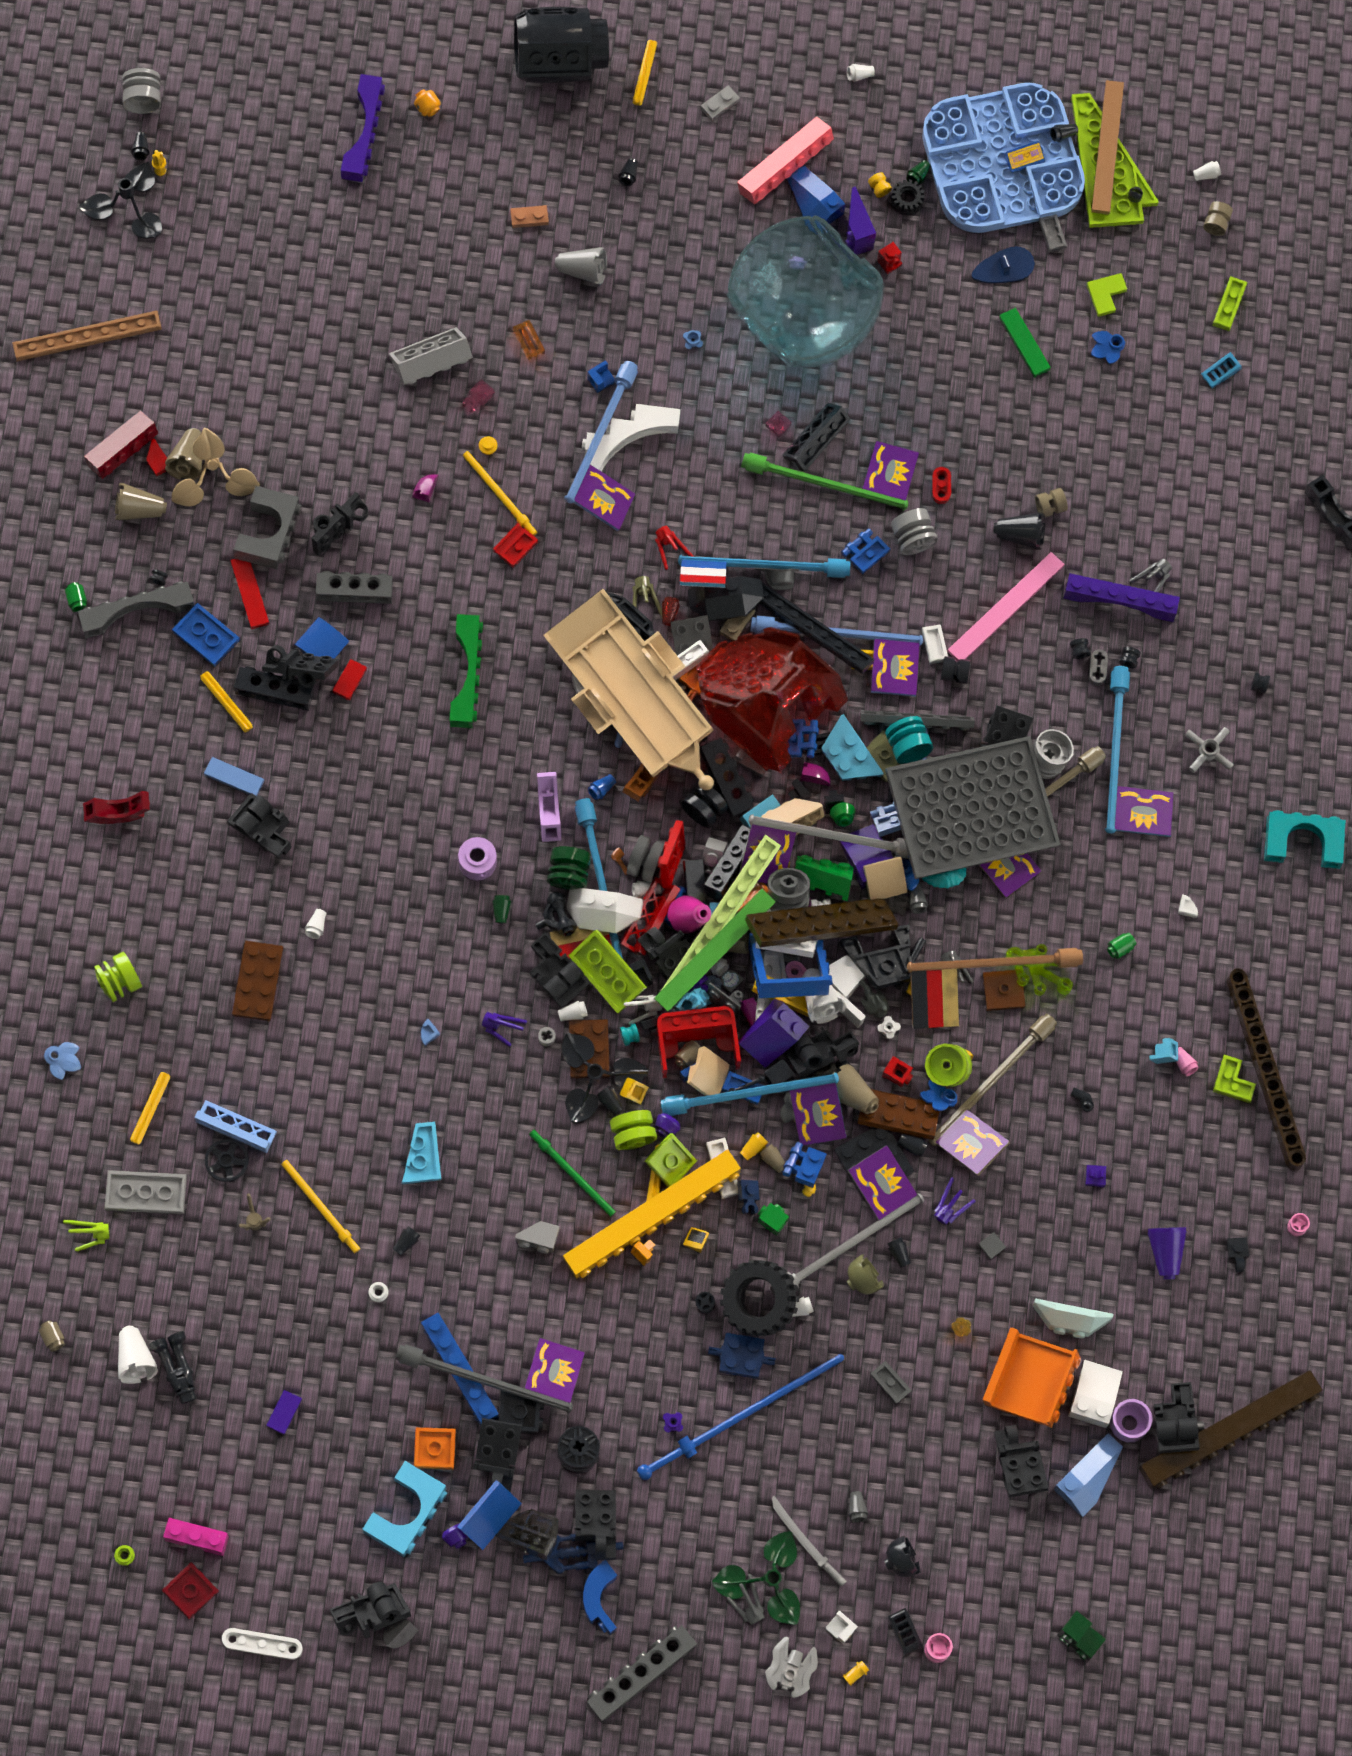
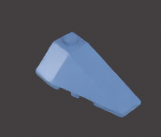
M1109 1433L1054 1488L1081 1517H1084L1097 1503L1123 1448Z

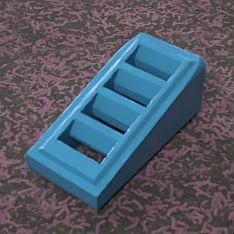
M1230 352L1202 372L1201 375L1209 386L1214 388L1240 371L1242 366ZM1229 361L1233 368L1230 369L1226 362ZM1223 365L1228 372L1225 373L1220 366ZM1217 369L1222 376L1219 378L1214 370ZM1209 373L1216 379L1214 382L1208 376Z

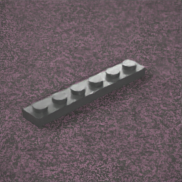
M860 710V720L864 721V724L875 725V722H881L885 726H890L896 721L910 716L921 717L925 728H932V726H939L940 729L958 727L959 730L967 731L970 728H974L975 724L974 717Z

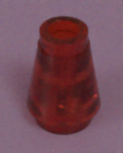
M665 597L664 601H662L663 625L671 626L670 622L675 621L680 608L679 599Z

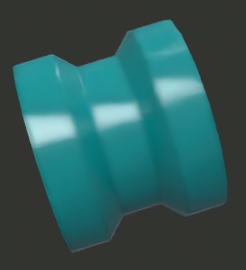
M635 1023L627 1028L620 1027L621 1037L625 1046L631 1042H640Z

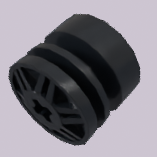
M583 1426L571 1427L560 1436L557 1450L558 1460L562 1467L569 1472L576 1474L585 1473L591 1470L597 1463L600 1446L596 1434L589 1428ZM576 1444H579V1446L582 1447L581 1452H578V1450L575 1449Z

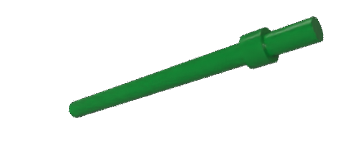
M535 1130L529 1133V1136L539 1145L538 1147L543 1152H546L610 1217L616 1213L551 1147L552 1144L547 1139L544 1140Z

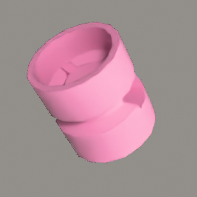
M933 1634L925 1644V1656L932 1663L944 1662L952 1652V1641L945 1634Z

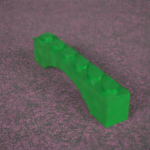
M457 614L456 639L466 654L468 673L462 690L451 702L450 727L473 728V722H477V711L474 710V704H478V693H475V686H479L480 675H476V671L481 666V657H477L478 651L482 650V640H479V633H483V622H480V615Z

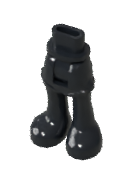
M177 1332L167 1338L179 1369L174 1367L165 1338L149 1343L151 1351L158 1353L167 1373V1382L171 1384L176 1392V1397L180 1398L181 1404L196 1400L194 1392L196 1388L194 1387L192 1376L193 1370L187 1363L182 1346L186 1339L185 1332Z

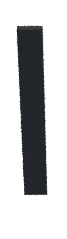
M762 583L764 599L759 602L760 605L861 674L874 663V658Z

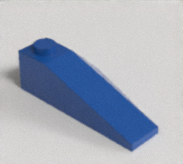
M804 165L787 178L790 188L795 195L796 202L801 209L804 221L816 234L844 214L845 203Z

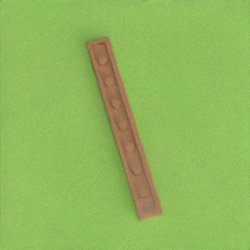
M1106 80L1091 209V212L1110 214L1124 82Z
M152 311L12 342L16 360L21 361L162 330L158 311Z

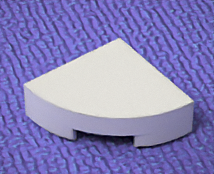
M1182 894L1178 914L1197 918V907L1190 897Z

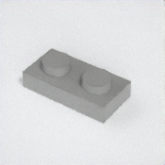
M728 85L703 103L700 109L713 121L738 103L740 97Z

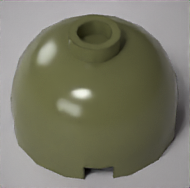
M863 1254L850 1263L847 1271L849 1277L847 1283L853 1291L857 1289L860 1293L868 1295L884 1287L883 1281H878L877 1279L879 1273L867 1257L864 1258Z

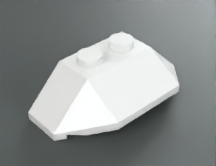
M580 888L569 891L566 909L580 929L599 930L601 932L617 934L641 918L644 900L616 892Z

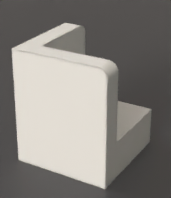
M838 1611L836 1616L826 1626V1630L844 1644L858 1626L841 1611Z

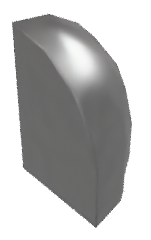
M403 1619L385 1627L383 1633L384 1641L388 1647L399 1648L411 1640L419 1630L410 1621Z

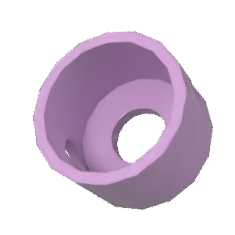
M475 837L468 839L462 844L458 853V862L463 875L476 881L484 880L492 875L496 868L497 855L490 841L485 838ZM481 849L485 853L484 859L480 862L473 861L470 858L471 851Z
M1127 1399L1120 1402L1112 1412L1110 1428L1118 1439L1125 1442H1136L1142 1439L1149 1431L1152 1424V1413L1142 1401ZM1125 1416H1133L1137 1421L1136 1428L1126 1430L1122 1425V1419Z

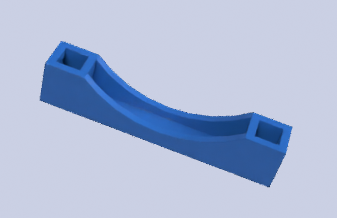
M439 1313L421 1322L422 1329L443 1362L474 1372ZM451 1374L480 1426L482 1418L499 1419V1413L480 1383Z

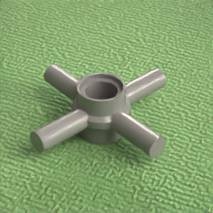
M1226 727L1214 739H1207L1205 741L1191 730L1186 732L1185 736L1199 746L1200 755L1189 767L1191 772L1195 773L1204 761H1212L1213 759L1217 760L1228 770L1234 766L1233 763L1219 753V744L1230 732ZM1210 747L1214 752L1209 753L1205 748Z

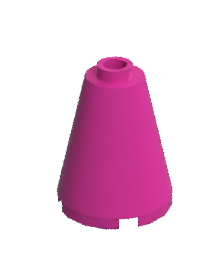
M692 896L677 898L668 909V920L673 926L672 928L677 932L681 930L684 934L696 932L711 918L710 908Z

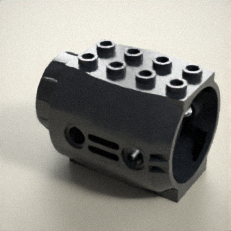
M536 7L524 9L515 14L514 56L516 76L525 82L531 83L590 81L592 69L608 68L609 34L607 20L590 19L588 8Z

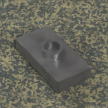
M1057 215L1039 218V224L1049 253L1066 249L1067 243Z

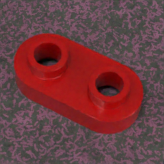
M938 467L933 471L932 498L938 504H945L951 497V472L945 467ZM942 476L944 480H939L938 477ZM942 493L944 497H939L938 494Z

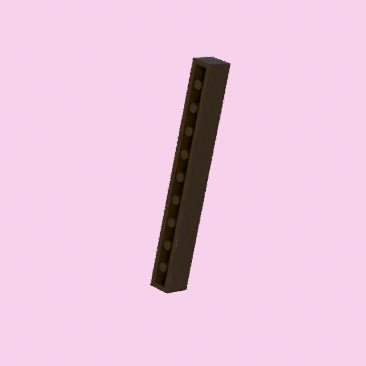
M1309 1370L1199 1432V1450L1162 1453L1142 1464L1139 1470L1150 1489L1154 1487L1160 1489L1168 1484V1479L1172 1477L1178 1479L1185 1474L1184 1470L1188 1468L1193 1470L1202 1465L1200 1461L1205 1458L1208 1460L1215 1458L1219 1455L1218 1451L1224 1448L1227 1451L1236 1445L1234 1442L1237 1440L1245 1441L1253 1436V1431L1258 1429L1261 1432L1268 1428L1269 1422L1273 1420L1278 1422L1286 1417L1285 1413L1291 1410L1293 1413L1303 1408L1302 1404L1306 1401H1309V1403L1316 1401L1320 1398L1319 1394L1323 1389L1312 1371Z

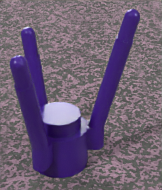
M487 1012L482 1021V1026L486 1027L485 1032L492 1034L501 1042L511 1047V1043L495 1032L494 1029L497 1030L501 1024L523 1031V1027L506 1021L526 1024L527 1021Z
M953 1177L950 1178L941 1200L934 1210L936 1212L934 1217L944 1225L948 1222L952 1224L959 1215L976 1202L975 1199L971 1200L953 1214L952 1206L963 1192L959 1190L951 1202L943 1206L954 1181Z

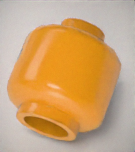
M423 89L415 95L417 98L414 101V105L422 116L432 117L440 110L441 102L432 90L425 91Z

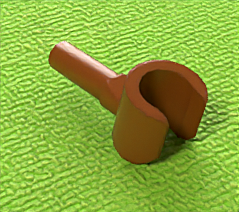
M617 848L613 851L611 858L620 865L624 874L627 875V868L621 860L625 854L620 848Z

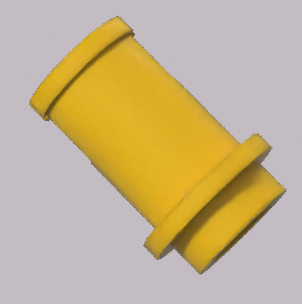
M863 1661L856 1662V1666L843 1675V1677L852 1686L864 1674L867 1675L869 1669Z

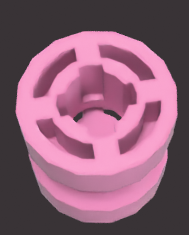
M1303 1213L1293 1215L1287 1224L1288 1232L1293 1236H1302L1309 1228V1218Z

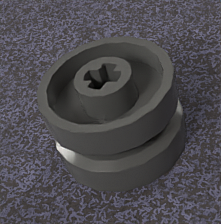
M640 835L632 850L626 874L636 878L642 868H644L642 872L643 881L652 883L660 868L658 867V859L660 856H663L664 843L656 841L649 851L651 839Z
M782 868L770 875L768 879V895L776 901L770 908L771 911L809 906L810 879L804 872L794 868Z

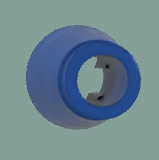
M609 774L591 783L590 787H588L590 796L595 800L602 799L616 784V780Z

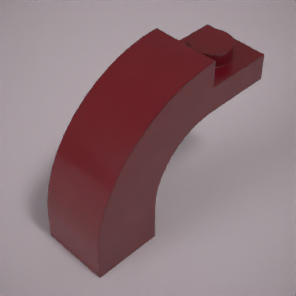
M141 791L131 797L120 800L93 798L83 803L84 822L115 824L141 819L144 817V813L150 810L149 793Z

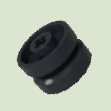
M696 781L690 788L691 793H685L679 800V803L691 819L702 827L710 829L717 821L716 816H722L728 809V805L713 788L703 790L699 787V781Z

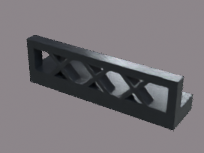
M827 403L783 453L784 459L794 461L799 470L805 472L849 422L850 418L843 407Z

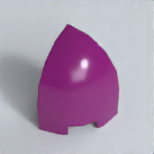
M431 474L422 477L416 484L412 497L429 502L439 476Z
M804 762L801 781L831 786L830 776L822 766Z

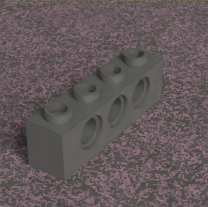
M330 571L317 573V601L392 604L393 576L384 573L378 575H370L369 573L351 574L349 572L334 574ZM335 583L340 584L338 588H332L331 586ZM353 584L359 585L357 589L350 588ZM371 585L378 586L375 590L369 589Z

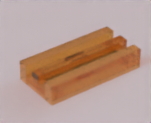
M530 320L513 326V331L528 360L532 359V357H537L538 354H545V349ZM526 326L528 327L536 345L538 346V350L535 349L525 329ZM518 329H521V331H522V333H523V335H524V337H525V339H526V341H527V343H528V345H529V347H530V349H531V351H532L531 353L529 352V350H528V348H527V346H526V344H525V342H524V340H523V338H522V336H521V334H520V332H519Z

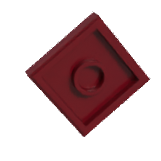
M190 1562L162 1589V1592L190 1620L219 1593V1590Z

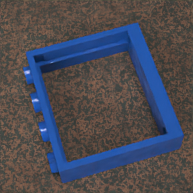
M749 933L748 949L759 999L829 995V985H832L833 981L832 975H829V963L825 962L827 956L826 950H823V939L817 941L815 948L820 977L767 979L761 950L764 949L756 948V940L753 934Z

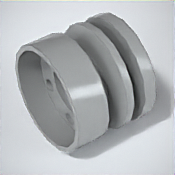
M134 68L122 75L124 90L123 107L127 111L145 114L157 111L161 107L160 75L158 72L148 68Z
M918 508L907 511L894 518L891 522L894 535L899 538L898 545L901 546L902 554H917L931 548L938 542V536L935 533L934 527L930 526L931 519L926 509Z
M1045 730L1039 734L1033 743L1040 773L1044 779L1058 776L1073 756L1074 747L1072 741L1065 733L1059 730Z

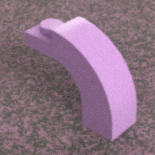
M556 772L537 773L542 842L561 841Z

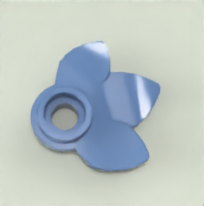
M64 1042L59 1047L51 1046L46 1049L44 1059L50 1065V1072L54 1077L62 1080L65 1076V1071L74 1072L81 1069L80 1062L75 1056L79 1046L74 1043ZM52 1052L57 1053L58 1057L56 1059L51 1057Z

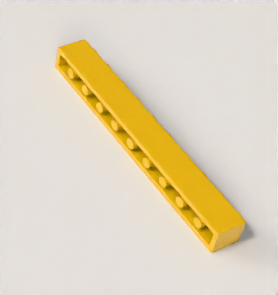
M727 1149L564 1254V1261L576 1279L580 1276L581 1278L586 1277L591 1273L592 1268L603 1266L612 1255L615 1257L620 1255L629 1244L631 1246L635 1245L641 1240L640 1237L643 1235L654 1233L660 1224L666 1225L674 1219L673 1216L677 1213L683 1214L690 1209L691 1204L695 1202L698 1204L705 1200L708 1193L712 1191L715 1193L722 1189V1184L725 1182L736 1180L740 1176L739 1173H741L740 1166Z

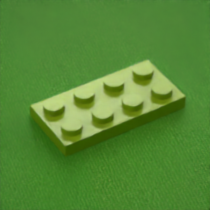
M599 930L593 931L568 955L617 1014L627 1007L624 1006L625 1002H632L647 988Z

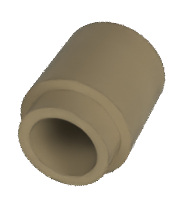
M693 1040L686 1042L674 1056L676 1059L675 1063L682 1069L693 1065L697 1060L698 1048L701 1046Z
M50 1320L41 1325L39 1333L46 1347L51 1352L65 1346V1338L57 1322Z

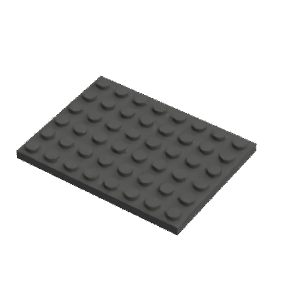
M1030 736L885 769L915 879L1055 848L1061 845Z

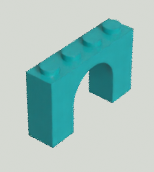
M1280 810L1269 812L1266 823L1264 861L1283 863L1286 858L1288 835L1294 830L1307 829L1315 833L1321 841V867L1340 869L1344 857L1346 820L1335 816L1323 818L1317 814L1305 816L1298 812L1286 814Z

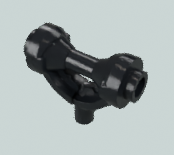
M553 892L546 900L547 906L543 913L544 919L535 923L536 927L540 930L548 926L551 930L558 932L559 935L571 936L574 934L577 926L565 914V895ZM555 911L557 912L558 917L560 919L559 922H556L554 920Z

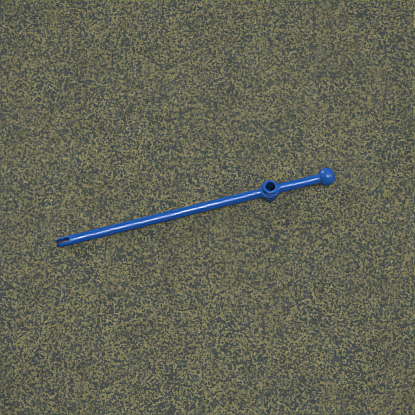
M840 1354L695 1439L690 1441L688 1436L677 1441L680 1447L650 1465H640L637 1469L639 1477L642 1480H648L651 1478L652 1472L685 1454L687 1459L697 1454L695 1447L836 1366L844 1360V1356Z

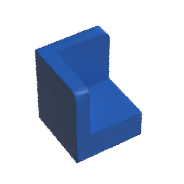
M607 361L600 363L587 372V379L597 393L615 383V378L608 370Z

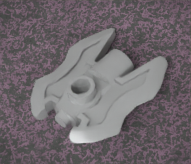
M784 1637L774 1647L771 1666L765 1673L767 1682L772 1690H775L777 1683L782 1686L781 1689L785 1691L792 1688L791 1697L796 1698L810 1689L809 1680L818 1665L817 1650L813 1647L801 1663L803 1653L791 1650L788 1656L789 1638Z

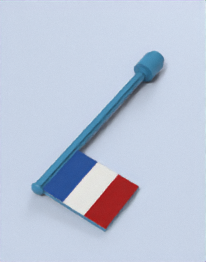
M682 555L678 558V563L681 566L680 585L725 588L726 567L799 569L801 571L827 573V577L845 578V576H850V561H846V559L828 558V562L808 563Z

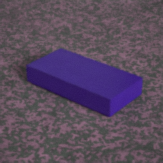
M284 1390L266 1427L285 1435L302 1398Z

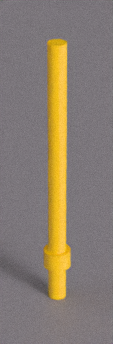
M466 451L463 457L514 515L517 519L516 522L535 536L537 531L529 523L528 517L517 509L470 452Z
M285 1160L281 1164L282 1167L339 1234L338 1238L343 1243H346L354 1254L357 1253L360 1247L351 1238V1233L341 1226L289 1161Z

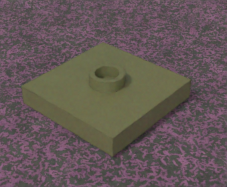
M882 730L866 748L884 773L880 778L887 782L885 769L901 764L897 763L892 751L893 747L890 746L885 731Z

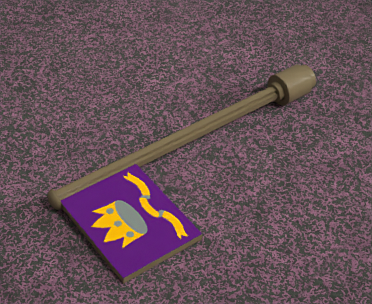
M1099 746L1092 747L1078 757L1077 766L1045 788L1047 797L1079 773L1085 771L1090 773L1104 763L1106 755ZM1028 854L979 865L1005 899L1042 872Z
M1045 1014L1038 1018L1029 1028L1028 1038L936 1131L934 1140L928 1139L931 1145L941 1147L977 1176L992 1163L1010 1142L969 1110L1035 1042H1043L1055 1030L1057 1022L1053 1017Z

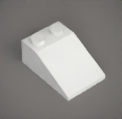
M1084 1360L1068 1416L1107 1428L1114 1409L1123 1371Z

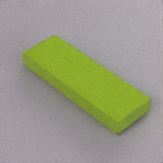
M1230 276L1212 324L1213 326L1230 331L1248 282Z

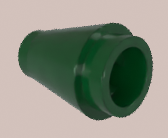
M922 160L907 172V181L912 180V184L916 181L920 185L931 168L930 163Z
M495 895L494 900H492L495 923L505 924L507 923L511 905L510 896Z

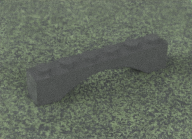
M176 582L173 586L158 587L155 591L140 592L136 596L122 597L115 602H103L100 606L93 608L85 607L78 611L86 639L104 634L117 619L136 610L159 608L174 613H181L191 610L195 605L188 582Z

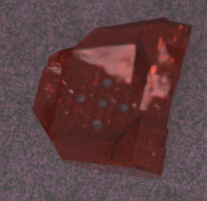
M773 627L765 628L762 633L756 635L748 633L739 636L738 640L727 643V640L719 642L696 666L701 699L710 721L766 771L771 769L781 772L792 760L788 752L790 747L788 740L797 730L788 708L799 696L809 721L816 720L825 709L838 712L848 701L841 678L834 669L800 640L798 634Z

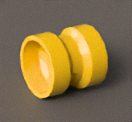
M883 172L873 175L868 180V184L874 189V194L877 198L886 196L892 190L891 185L886 182Z

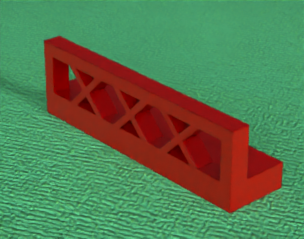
M657 877L653 879L643 898V915H641V918L644 917L646 925L644 929L638 930L637 921L633 922L628 926L619 943L636 955H645L646 951L638 941L634 947L626 943L629 936L635 934L637 940L653 927L659 930L671 903L680 891L679 887L671 885L670 889L665 888L662 895L656 897L655 887L657 884L662 886V880ZM653 901L654 910L651 913H647L646 904Z

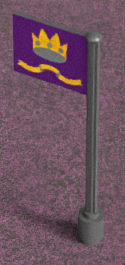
M539 1338L525 1388L426 1357L425 1354H422L423 1349L407 1344L405 1346L399 1345L395 1360H398L400 1364L416 1369L418 1365H425L570 1413L573 1409L571 1399L585 1352Z

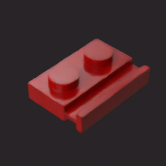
M517 523L493 548V552L497 553L502 560L514 568L538 543V539Z

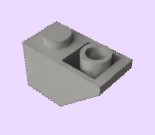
M708 838L702 856L705 882L725 853L727 842Z
M540 1221L517 1233L515 1242L523 1248H537V1251L540 1253H553L560 1226Z

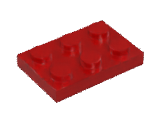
M676 820L674 826L670 828L669 840L664 843L663 856H660L658 859V867H660L659 879L662 880V887L666 889L671 888L686 847L683 821Z

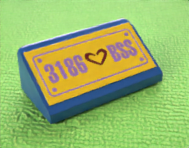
M1039 141L1005 153V160L1011 173L1026 169V166L1045 162Z

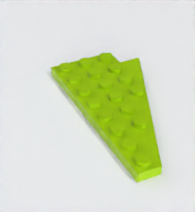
M1090 93L1072 94L1074 122L1078 126V134L1076 136L1079 158L1085 178L1084 194L1089 228L1143 224L1142 207L1158 206L1159 202L1119 138L1110 214L1091 212L1102 111ZM1135 186L1140 187L1143 191L1142 200L1137 203L1131 202L1128 199L1129 190Z

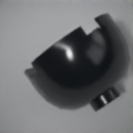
M902 1536L892 1541L886 1551L887 1559H884L887 1569L889 1571L893 1570L900 1577H911L921 1573L919 1561L916 1562L914 1556L916 1553L909 1539Z

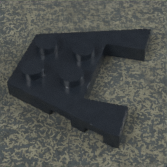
M909 924L898 926L897 930L891 931L897 946L863 953L857 936L840 940V946L875 989L911 981V973L907 970L908 962L911 961L912 963Z

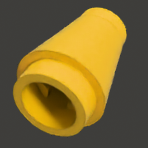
M759 1132L755 1135L752 1134L740 1154L748 1161L764 1150L768 1141Z

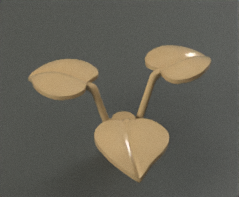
M204 428L193 444L194 455L205 461L197 484L192 479L180 481L172 492V501L184 506L199 504L204 496L200 486L206 469L216 470L219 467L225 478L229 480L226 483V490L235 496L249 495L254 492L255 486H260L255 475L244 468L236 469L231 473V476H228L222 463L219 461V458L223 456L225 451L224 444L215 433Z

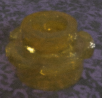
M963 1317L957 1318L956 1322L952 1324V1330L959 1337L967 1336L971 1332V1322Z

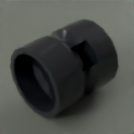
M944 656L941 680L951 682L955 679L956 683L967 684L971 660L959 659V661H956L954 657Z

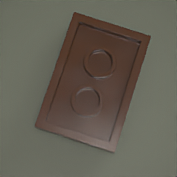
M608 1019L569 1020V1033L585 1036L594 1044V1055L590 1060L586 1061L590 1064H599L603 1070L609 1071ZM584 1063L578 1068L570 1066L571 1079L588 1078V1067ZM603 1074L602 1078H609L610 1075Z

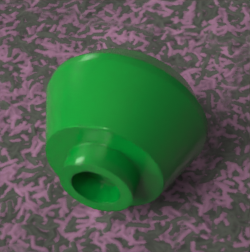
M847 802L837 803L830 810L831 819L841 827L850 825L856 814L855 807Z

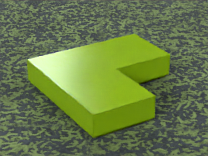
M1122 273L1093 280L1086 284L1098 317L1115 313L1116 308L1111 296L1127 292Z
M1223 1055L1213 1092L1251 1103L1256 1084L1238 1078L1242 1060Z

